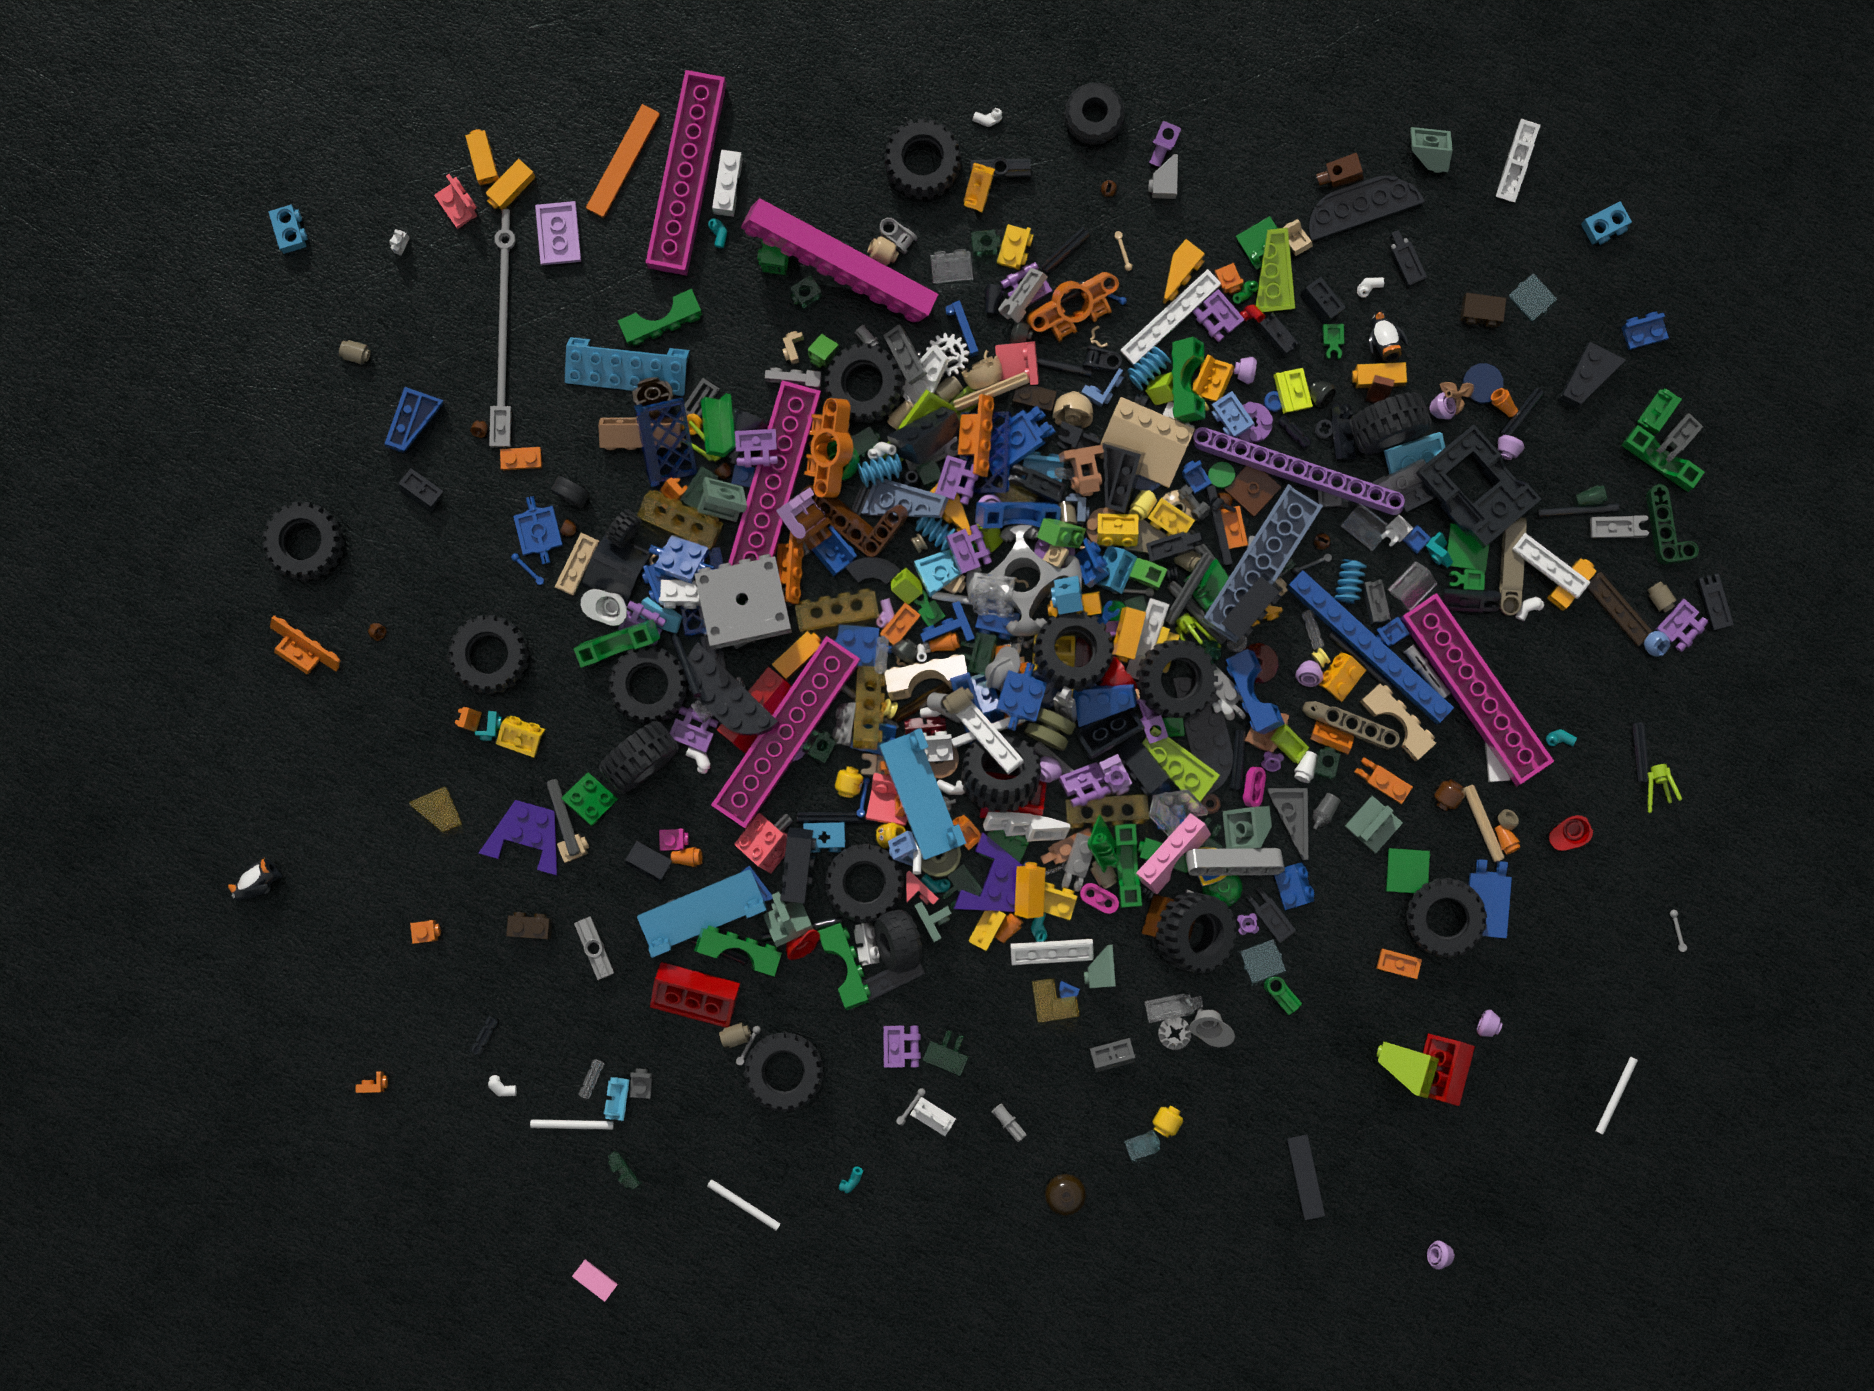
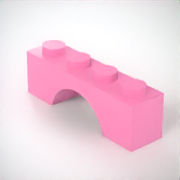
M1190 813L1137 871L1136 874L1142 884L1155 894H1158L1170 881L1172 869L1178 859L1187 851L1198 849L1211 835L1206 824Z

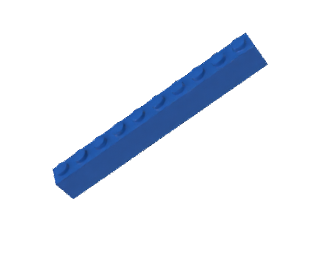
M1303 570L1289 584L1287 589L1392 682L1393 686L1436 725L1451 712L1454 707Z

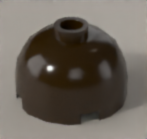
M657 377L646 378L637 384L638 387L635 391L633 390L635 407L639 413L648 418L662 417L672 407L673 391L667 381H660Z
M1057 1175L1046 1186V1203L1052 1211L1059 1215H1073L1085 1204V1187L1074 1175Z

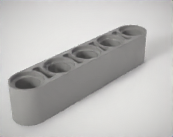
M1277 848L1193 849L1185 853L1188 873L1192 876L1277 875L1285 870L1282 852Z

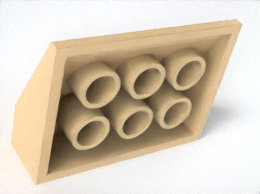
M1120 397L1100 445L1103 446L1102 443L1110 442L1144 452L1145 456L1139 475L1169 488L1195 429ZM1104 453L1096 457L1104 460Z

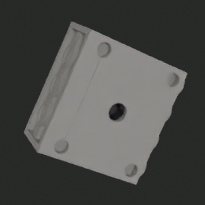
M771 554L759 556V560L755 561L743 559L738 561L739 564L732 566L730 563L718 565L719 568L714 570L706 567L699 569V573L694 574L708 640L712 650L792 633L775 556L771 557ZM741 598L748 599L747 601H745V605L738 604V602L741 601Z

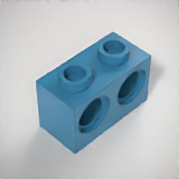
M1620 201L1586 218L1581 225L1592 245L1597 242L1601 245L1610 240L1611 235L1616 233L1618 236L1628 230L1627 227L1632 221ZM1612 217H1618L1620 224H1615L1612 221ZM1594 226H1600L1603 229V233H1597Z
M291 204L268 211L279 249L283 254L307 247L305 240H308L305 229H301L300 221H302L299 210H296ZM290 215L291 220L288 223H283V218ZM290 235H297L293 242H288Z
M1108 546L1103 558L1108 564L1106 568L1109 575L1096 585L1105 590L1122 594L1137 556L1125 549Z

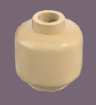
M881 236L871 241L867 251L870 258L885 266L890 262L894 263L898 256L894 242Z

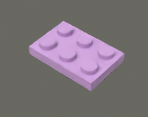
M576 202L535 205L541 265L581 262Z

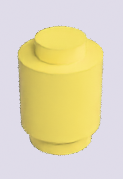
M1149 490L1140 491L1131 504L1129 513L1138 515V520L1140 521L1147 518L1157 503L1155 494Z

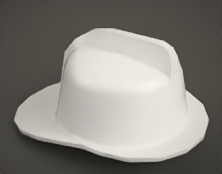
M593 589L587 591L581 598L583 612L594 620L615 626L620 625L627 616V606L623 598L616 593Z

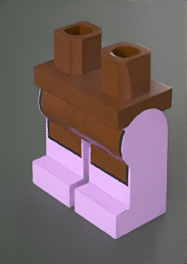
M811 488L803 491L776 510L791 533L797 538L795 539L797 543L805 542L809 550H812L832 535L827 528L831 521L828 517L825 519L824 512L815 504L811 497L814 495Z

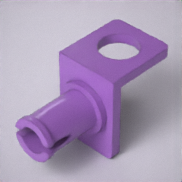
M1165 121L1162 122L1156 139L1153 141L1156 148L1149 163L1161 167L1167 150H1173L1181 131L1180 127ZM1166 128H1171L1174 131V137L1170 140L1163 137V131Z
M1138 699L1137 702L1143 716L1140 720L1145 726L1144 731L1148 742L1154 743L1167 738L1168 734L1161 715L1154 713L1153 709H1149L1145 705V700ZM1153 725H1158L1161 728V734L1157 737L1150 734V728Z

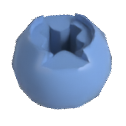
M1653 631L1644 640V647L1650 655L1662 656L1669 649L1670 640L1665 633Z

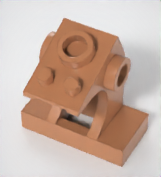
M1102 445L1067 450L1059 454L1060 462H1071L1075 477L1071 479V488L1082 496L1093 495V492L1100 491L1099 485H1102V477L1097 471L1095 457L1104 453ZM1088 464L1090 476L1083 477L1081 465Z

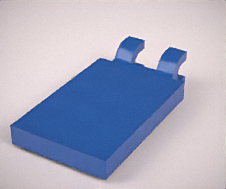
M1038 406L1034 407L1029 413L1022 410L991 432L989 469L994 477H999L1013 467V465L1045 444L1043 438L1049 437L1056 432L1048 422H1045L1039 428L1036 421L1045 418L1046 415Z
M1479 859L1476 862V874L1470 873L1469 886L1479 894L1487 912V926L1482 934L1483 936L1507 938L1512 877H1506L1508 862L1499 861L1497 862L1496 872H1486L1487 860Z

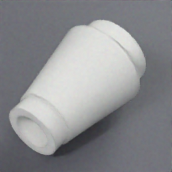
M1306 751V754L1294 771V777L1297 780L1309 783L1314 778L1318 755Z

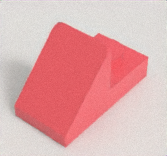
M908 871L906 873L907 903L918 891L921 893L919 898L927 905L929 903L934 905L939 900L912 872Z

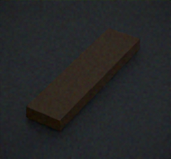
M1601 572L1590 580V584L1586 587L1587 590L1633 643L1639 647L1653 631Z

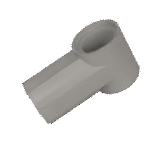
M934 692L928 696L927 706L930 710L941 713L955 723L961 722L956 713L951 715L943 703L948 694Z

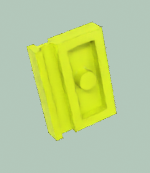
M1303 368L1274 374L1283 414L1313 407Z

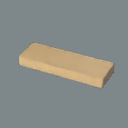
M583 533L580 534L555 588L572 596L575 595L590 559L600 541Z

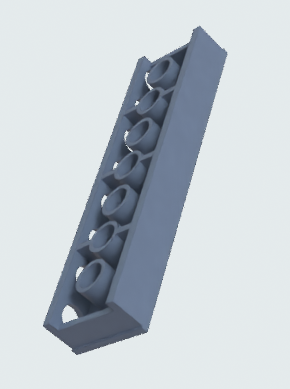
M1288 484L1201 622L1236 643L1239 638L1221 623L1262 574L1265 573L1273 581H1276L1323 505L1314 502Z

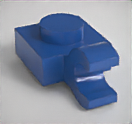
M1108 601L1105 604L1104 611L1100 615H1094L1098 618L1097 622L1099 624H1106L1108 620L1118 615L1119 608L1115 611L1109 610L1113 603L1112 601Z

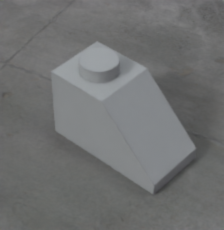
M1178 154L1171 156L1153 173L1152 180L1148 181V192H1152V198L1176 199Z

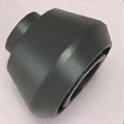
M1023 320L1019 323H1014L1010 336L1011 344L1031 342L1033 331L1030 330V326Z
M1324 381L1315 382L1310 388V397L1315 406L1325 407L1335 396V385Z
M906 639V641L900 640L891 646V652L909 665L915 662L918 651L915 649L917 645L909 639Z

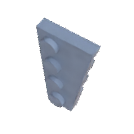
M877 478L876 485H872L862 514L864 516H883L895 505H903L908 511V517L942 518L949 499L946 496L889 481L888 479H884V483H881L879 478Z

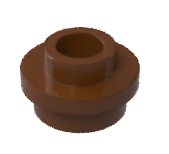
M1208 794L1200 802V808L1207 814H1213L1219 810L1220 800L1215 794ZM1208 800L1213 801V807H1207L1206 802Z

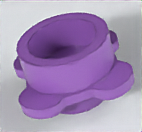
M1269 751L1264 753L1265 758L1261 762V766L1271 772L1279 770L1284 756L1280 753L1275 754Z
M1117 765L1112 766L1111 772L1104 777L1105 782L1112 784L1115 790L1121 789L1123 782L1129 779L1128 773L1120 770Z
M1251 913L1249 916H1238L1237 921L1240 925L1239 933L1241 935H1245L1248 932L1254 934L1258 932L1259 927L1256 922V914Z

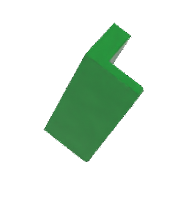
M728 393L719 400L704 397L701 400L706 454L724 457L736 447L731 394Z

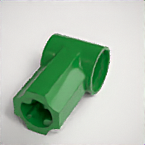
M1269 977L1265 981L1264 988L1266 992L1276 1000L1288 1015L1300 1007L1302 1003L1287 987L1282 978ZM1274 980H1277L1280 985L1276 992H1273L1270 988Z

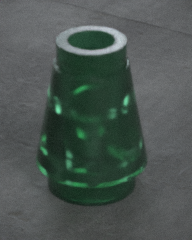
M1596 485L1576 495L1579 506L1603 504L1604 501H1608L1603 485Z

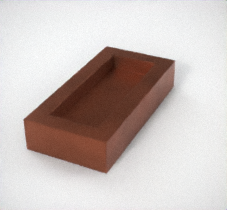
M1375 375L1365 401L1376 403L1389 398L1395 380Z

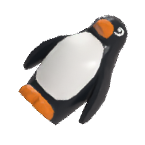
M1379 312L1372 317L1373 326L1368 341L1370 353L1373 354L1375 346L1384 361L1394 363L1402 355L1400 339L1405 345H1408V340L1403 330L1391 324L1386 315Z
M264 858L252 864L241 876L239 882L235 885L229 884L228 888L231 891L232 898L237 901L258 897L262 894H267L271 889L272 882L280 879L282 874L271 861Z

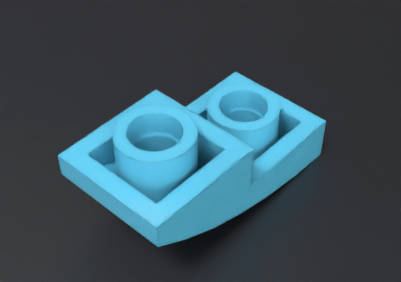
M648 597L642 600L641 604L644 605L645 609L652 613L657 612L660 614V617L666 620L663 627L656 624L657 627L673 633L678 632L683 616L673 609L660 607ZM640 615L641 618L648 621L647 618Z

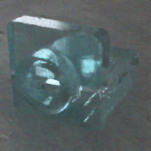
M1153 1130L1125 1140L1131 1160L1160 1150L1159 1138L1154 1134Z

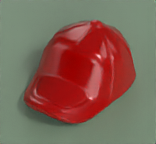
M1575 815L1565 819L1555 827L1549 835V841L1556 850L1565 851L1588 843L1592 838L1593 830L1586 817Z
M809 930L804 935L787 942L786 952L788 959H799L810 954L820 939V933L816 930Z

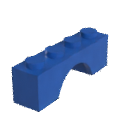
M977 502L975 522L982 528H1002L1008 524H1027L1041 527L1043 518L1060 520L1061 507L1053 502Z
M1246 649L1226 659L1229 665L1227 670L1236 682L1234 685L1235 689L1243 698L1242 706L1251 717L1250 725L1252 729L1264 735L1284 725L1285 723L1278 706L1272 703H1261L1255 695L1254 682L1262 670L1255 652Z

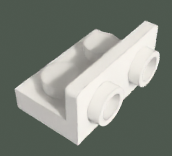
M661 580L659 603L668 609H674L676 606L695 609L696 606H701L696 580L692 584L682 580Z
M947 731L935 732V736H927V733H923L929 746L925 749L929 762L953 760L951 734L947 735Z

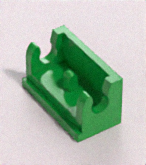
M1665 388L1664 390L1660 389L1637 423L1656 435L1682 399Z

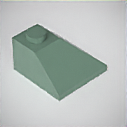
M1411 127V147L1414 154L1428 170L1437 173L1442 171L1448 172L1452 156L1451 131Z
M1270 806L1223 811L1226 849L1261 848L1272 827Z
M1107 945L1088 966V972H1084V982L1089 984V988L1115 986L1112 945Z

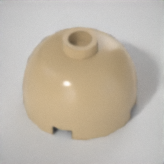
M995 356L994 359L993 357H988L974 363L970 371L966 368L961 372L967 385L973 390L979 391L998 383L1002 378L1003 369L998 356Z
M1072 391L1057 399L1054 404L1052 417L1055 418V423L1059 426L1063 421L1073 426L1082 425V428H1085L1093 421L1092 404L1086 396Z

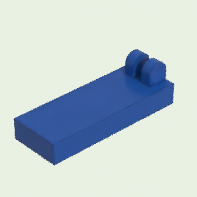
M960 301L954 302L946 307V314L948 316L955 314L970 357L977 356L978 348Z

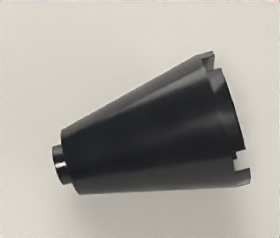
M733 407L734 432L768 429L770 421L766 420L763 423V418L742 410L738 414V409ZM735 447L726 455V457H729L728 462L737 465V458H743L744 451L736 452Z

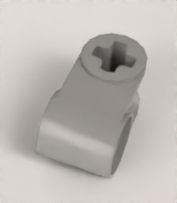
M885 218L880 223V235L892 241L896 245V249L903 254H906V249L913 241L917 240V236L912 231L903 227L892 218ZM885 225H892L894 230L887 233L883 230V227Z

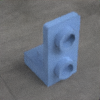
M1118 369L1103 395L1100 394L1101 391L1092 385L1090 387L1085 385L1081 394L1099 407H1102L1104 403L1108 404L1113 396L1111 393L1114 386L1118 388L1124 378L1121 376L1123 370Z
M906 831L888 841L889 853L893 860L913 866V853L917 851L912 832Z

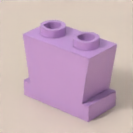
M1118 754L1098 764L1104 777L1111 772V767L1114 765L1119 766L1120 770L1126 772ZM1130 778L1124 781L1122 788L1119 790H1115L1110 783L1106 784L1110 787L1111 795L1116 793L1117 796H1120L1130 790L1129 787L1132 782Z

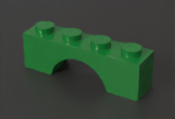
M692 289L673 297L671 311L660 320H646L637 313L618 320V323L628 345L636 347L643 344L644 340L650 337L655 339L662 336V332L666 330L674 331L680 328L681 324L687 321L689 323L695 322L703 314Z
M1194 337L1173 342L1172 350L1174 418L1183 423L1205 419V399L1194 394L1191 388L1192 375L1196 368L1204 362V343Z
M1639 425L1631 431L1621 445L1687 492L1695 487L1705 473L1689 460L1676 456L1668 462L1666 458L1670 453L1665 450L1659 454L1656 450L1660 447V444L1652 434Z
M651 619L583 642L573 649L580 667H584L614 654L652 644L660 639V635L654 620Z
M1136 824L1115 825L1116 855L1119 858L1117 874L1120 908L1142 906L1141 886L1139 877L1136 874L1138 871Z
M841 923L819 930L820 940L825 953L838 955L847 964V978L838 988L846 1011L868 1003V997L871 996L868 985H863L861 977H864L861 965L856 966L854 958H857L854 946L849 947L847 939H850L847 927L843 928Z
M709 925L707 929L701 928L694 949L695 952L717 958L726 949L740 948L749 955L752 970L775 976L782 954L777 952L778 947L769 944L761 947L757 945L758 941L746 938V941L739 940V935L728 931L724 935L719 933L720 929Z

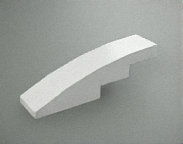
M1520 119L1496 197L1512 202L1516 201L1540 124Z
M988 812L983 823L985 831L1004 830L1006 836L1025 835L1027 842L1065 839L1070 829L1069 823L1048 817L1016 812Z

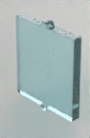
M1534 273L1523 283L1520 282L1519 287L1509 295L1531 321L1536 319L1542 312L1545 313L1547 308L1557 300Z
M1274 939L1240 952L1245 963L1244 969L1248 971L1252 983L1286 971L1281 959L1282 954L1279 953Z

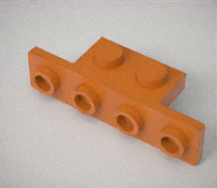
M979 394L978 414L961 415L958 455L974 456L973 474L981 477L988 476L994 398L985 394Z
M790 531L789 544H778L777 566L781 584L786 585L785 601L799 604L801 596V566L804 555L803 542L798 544L795 540L797 538Z
M276 616L271 618L270 628L285 637L275 648L274 653L307 675L319 661L334 671L339 669L340 659L335 653L328 652L317 641L310 640L302 631L295 630L289 626L284 619L277 618Z

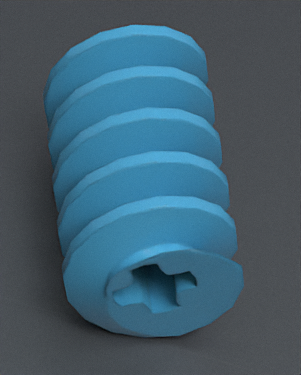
M1152 347V353L1147 352L1145 354L1146 358L1141 357L1139 359L1140 364L1135 363L1133 365L1134 369H1128L1130 380L1141 391H1143L1142 383L1147 386L1149 385L1147 378L1155 380L1154 372L1159 375L1161 374L1159 367L1166 370L1165 362L1172 364L1168 356L1157 347Z
M897 453L893 455V459L890 455H886L885 461L882 457H879L878 464L874 459L870 460V466L866 461L862 463V468L857 464L860 478L866 488L869 487L870 480L876 485L877 478H879L881 483H884V476L891 481L892 474L898 479L900 472H902L901 462Z
M920 517L916 522V531L923 530V537L930 534L928 540L932 542L936 539V547L943 544L941 547L942 552L948 550L950 547L946 536L953 534L955 529L947 531L949 524L941 526L943 519L935 521V518Z
M1342 559L1345 563L1341 564L1340 568L1344 571L1340 572L1339 576L1343 579L1337 581V584L1342 587L1336 588V592L1340 595H1336L1334 599L1353 604L1354 600H1360L1361 598L1356 595V592H1362V589L1357 587V585L1364 583V581L1358 579L1360 576H1365V573L1361 572L1360 569L1367 566L1358 561Z

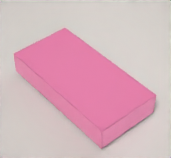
M586 1259L572 1276L604 1302L618 1285Z

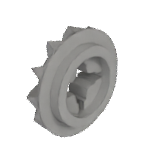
M1180 1017L1167 1018L1159 1027V1039L1169 1049H1181L1190 1041V1026ZM1170 1025L1175 1030L1182 1028L1179 1033L1180 1041L1175 1037L1167 1038L1172 1033Z

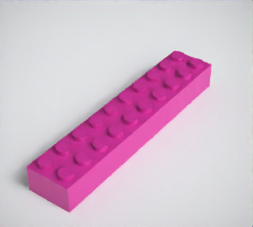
M685 70L646 259V265L649 269L686 276L688 274L726 89L725 77Z
M760 198L751 206L741 226L747 235L751 237L757 236L763 239V243L766 245L780 248L783 254L795 256L799 259L800 263L817 268L816 270L820 274L834 277V280L839 284L851 286L852 290L858 294L864 293L870 296L871 301L885 304L888 306L887 309L894 313L899 312L905 315V318L911 322H919L927 317L938 296L934 291Z
M782 380L768 429H776L777 450H769V456H777L778 464H770V466L765 467L757 465L746 501L747 508L745 513L743 512L728 562L731 566L739 564L738 561L743 559L755 561L759 560V556L771 554V557L775 556L784 527V521L776 510L792 499L810 438L809 431L812 430L813 418L811 414H817L822 397L821 391Z
M1437 593L1400 618L1516 786L1522 784L1554 762Z
M826 636L772 716L780 724L773 730L758 735L711 805L742 827L747 828L846 684L861 659Z

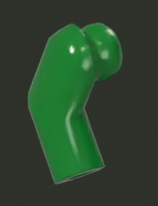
M1256 281L1245 282L1240 292L1234 294L1233 301L1239 304L1249 299L1253 292L1258 290V283Z

